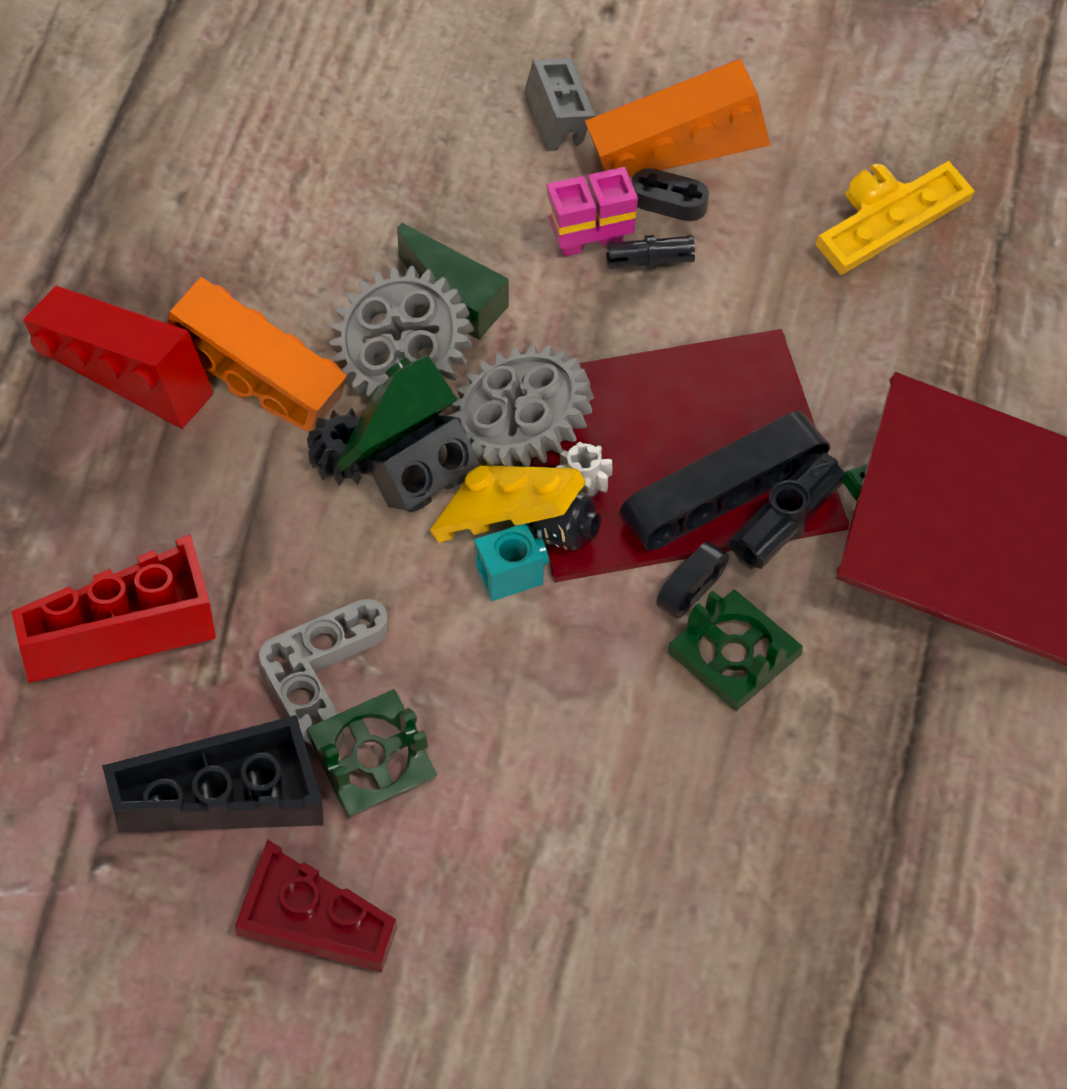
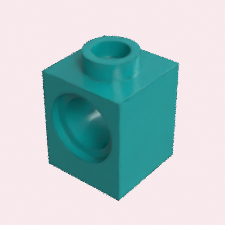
M527 523L474 539L475 567L491 602L543 585L544 565L549 563L547 550L541 538L534 539ZM508 560H519V561H517V562H510V561H508Z

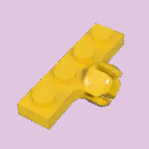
M950 161L905 184L897 181L886 166L879 163L873 164L869 168L875 175H872L866 169L862 170L849 183V189L845 192V197L857 210V213L820 234L815 245L838 273L843 275L970 201L975 190Z

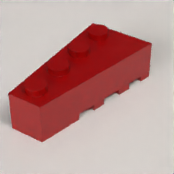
M57 285L23 319L31 336L30 342L41 355L52 358L181 429L187 425L214 394L188 330Z
M191 534L175 540L176 547L157 555L155 550L138 556L137 564L113 574L111 569L93 576L94 580L89 585L80 589L73 590L68 586L11 611L28 683L216 639L210 601Z

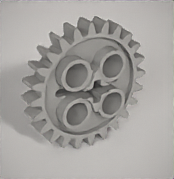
M396 266L391 269L389 279L384 280L383 276L376 271L374 274V285L369 286L365 281L360 280L359 285L362 293L359 296L349 292L345 294L351 306L349 308H336L343 322L331 324L330 328L339 337L329 341V345L334 352L338 353L332 358L334 363L347 375L346 383L353 382L352 387L357 394L360 395L367 390L366 395L371 399L375 390L388 379L385 373L386 370L407 357L413 363L418 360L416 359L418 352L426 347H433L429 357L442 377L445 376L452 380L458 378L452 366L454 364H467V360L460 350L472 348L473 345L465 334L472 332L473 326L468 319H465L470 312L465 303H460L462 298L457 289L449 291L450 285L444 277L435 282L432 271L427 269L419 279V274L414 266H410L405 277H402ZM430 307L427 314L423 317L413 318L414 313L419 308ZM381 313L387 314L381 323L370 325L376 315ZM390 354L384 364L373 366L378 356Z
M535 344L530 345L526 354H521L517 347H513L511 357L506 359L502 354L497 353L495 357L496 364L491 366L488 363L481 362L480 367L483 372L480 375L472 373L466 375L471 385L457 387L456 390L461 399H458L451 405L454 413L449 416L458 418L479 463L481 464L486 461L488 466H498L501 461L504 466H514L516 461H521L523 467H529L531 458L536 456L542 463L547 462V451L552 449L556 453L561 454L563 449L560 442L563 440L575 442L577 440L573 428H586L587 424L583 415L590 414L593 411L589 401L594 398L585 370L581 369L576 358L569 359L565 350L555 355L550 345L540 354Z

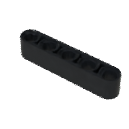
M794 411L637 491L624 501L620 507L619 515L645 549L649 551L659 549L770 491L777 483L789 480L814 453L823 454L825 452L828 454L830 444L803 412Z

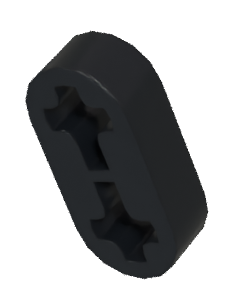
M651 168L642 169L632 177L631 183L638 197L637 207L642 210L683 221H696L707 213L709 191L707 186L698 180ZM688 198H693V199L691 200V203H690V202H686V201L688 200Z
M711 542L703 543L665 582L657 596L656 605L675 619L684 616L720 578L728 564L729 554Z

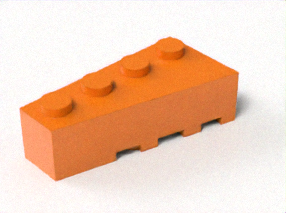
M741 58L585 121L603 170L608 171L625 167L629 178L642 169L665 170L770 146L759 96Z
M200 277L169 312L167 323L188 330L208 378L214 375L224 380L228 385L229 392L242 399L252 395L259 398L264 410L307 432L315 429L317 418H324L342 395L347 375L340 370L336 363L330 359L321 358L306 348L299 338L289 333L286 334L269 323L262 313L255 309L247 308L232 298L230 293L220 285H213L203 277Z

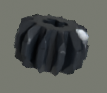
M352 408L346 415L341 416L333 409L330 420L317 418L315 430L309 431L307 437L308 458L312 468H318V474L322 480L334 476L338 486L347 478H351L358 485L361 474L372 476L365 462L366 458L343 471L336 464L361 418H356V413Z

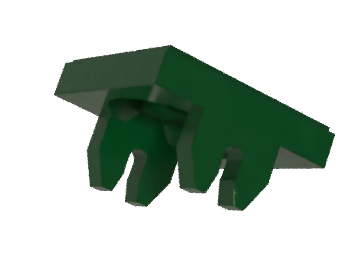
M735 589L724 598L711 591L706 600V607L704 608L700 603L693 607L688 617L687 629L671 641L668 646V653L736 711L799 658L803 650V646ZM739 620L748 622L752 627L743 635H727L716 624L722 621ZM702 636L706 637L717 647L716 658L708 665L702 659L699 649ZM766 637L770 644L766 658L760 654L754 658L753 647ZM737 643L744 646L749 655L742 661L733 662L727 660L722 655L721 650L728 644ZM726 670H745L748 676L732 677L722 675V673Z
M395 689L306 729V734L347 819L432 781L437 777V773L426 752L428 748L426 734L423 730H417V716L415 712L410 708H404ZM376 718L385 720L395 726L400 733L385 740L379 736L370 735L363 719ZM348 726L356 743L352 748L351 755L338 761L339 751L336 747V741L343 729ZM366 742L379 744L384 750V762L375 768L365 767L359 762L357 757L359 746ZM408 747L406 768L400 778L393 782L386 768L390 761V755ZM358 770L363 774L372 775L379 789L359 788L350 782L349 773Z

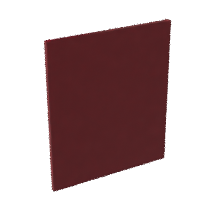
M782 329L579 363L581 369L585 370L591 384L590 388L594 398L589 403L593 411L590 414L583 415L587 424L586 428H573L577 440L575 442L563 440L560 444L562 449L567 452L577 445L578 442L595 447L601 446V460H612V475L608 477V490L606 492L599 490L592 496L596 506V513L601 516L600 529L595 539L592 541L587 540L585 545L577 551H569L544 543L551 566V576L554 578L555 583L688 559L707 541L724 552L732 551L730 549L731 539L769 500L770 491L675 541L651 551L644 548L622 520L619 511L624 501L637 491L789 413L801 411L815 426L785 340L786 336ZM551 449L546 452L547 462L542 463L536 456L531 458L529 467L556 468V466L560 465V454ZM838 490L807 521L805 532L797 539L849 530V519L846 516Z
M894 372L889 380L890 386L841 561L836 569L837 575L835 579L1067 666V437L901 373Z

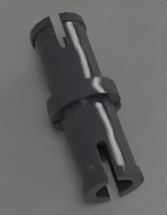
M645 235L643 240L607 241L606 249L609 250V252H606L609 269L646 266L648 270L656 269L658 264L694 263L695 255L692 254V252H695V243L692 235L657 239L654 235Z

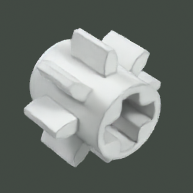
M578 442L568 452L563 450L560 454V465L556 466V468L578 469L586 481L580 492L594 496L599 490L604 492L608 490V477L612 475V460H601V446L595 447Z

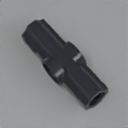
M825 452L823 454L814 453L789 480L779 482L772 487L769 493V500L730 541V549L735 553L740 563L749 569H762L788 541L803 535L807 527V521L843 484L842 479L845 472L841 469L835 458Z

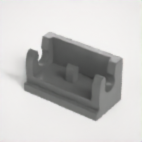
M572 58L533 60L524 95L546 150H558L562 144V137L569 132H575L572 135V140L575 146L580 145L584 141L588 130L585 121L595 117V113Z

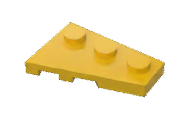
M479 465L467 474L465 482L433 524L430 531L439 543L452 540L456 531L470 529L473 535L489 531L491 524L511 519L513 524L517 526L562 516L586 481L580 471L575 468Z

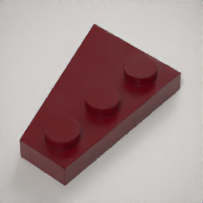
M268 839L235 924L237 936L381 973L397 930V921L394 917L349 889L342 890L321 877L317 869L305 862L300 864L282 852L280 846Z

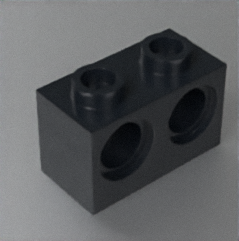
M436 415L365 459L387 506L408 512L420 510L430 504L432 501L431 495L443 488L451 489L464 483L467 473L480 465L458 418L444 415ZM445 445L447 457L441 465L438 460V453L440 448ZM408 467L411 479L404 488L401 477L403 471Z

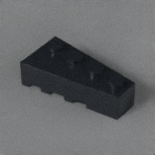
M297 715L102 765L119 833L324 825L323 803Z

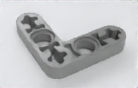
M363 599L272 637L264 642L260 648L259 661L262 675L285 717L297 715L307 752L315 758L318 757L306 734V729L313 726L311 719L317 716L319 723L338 714L315 672L384 641L388 634V615L384 606L375 600ZM366 618L370 623L374 622L375 626L367 628L365 624H359V620ZM342 626H346V632L351 634V638H345ZM320 634H330L337 639L336 644L326 650L315 648L311 641ZM281 655L284 660L289 659L291 674L286 678L281 664L273 660L275 656ZM299 688H307L315 694L314 698L304 705H295L288 700L290 693ZM343 731L336 741L338 751L343 746Z

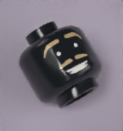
M579 492L564 515L530 522L529 525L534 529L536 538H541L543 543L569 551H577L585 545L587 540L592 541L595 539L600 529L601 516L596 513V506L592 496Z

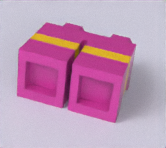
M625 167L589 174L588 184L584 176L546 184L547 197L551 204V214L548 215V219L564 255L570 256L581 253L586 243L600 241L601 245L606 246L607 241L620 242L623 241L624 235L634 233L638 197Z

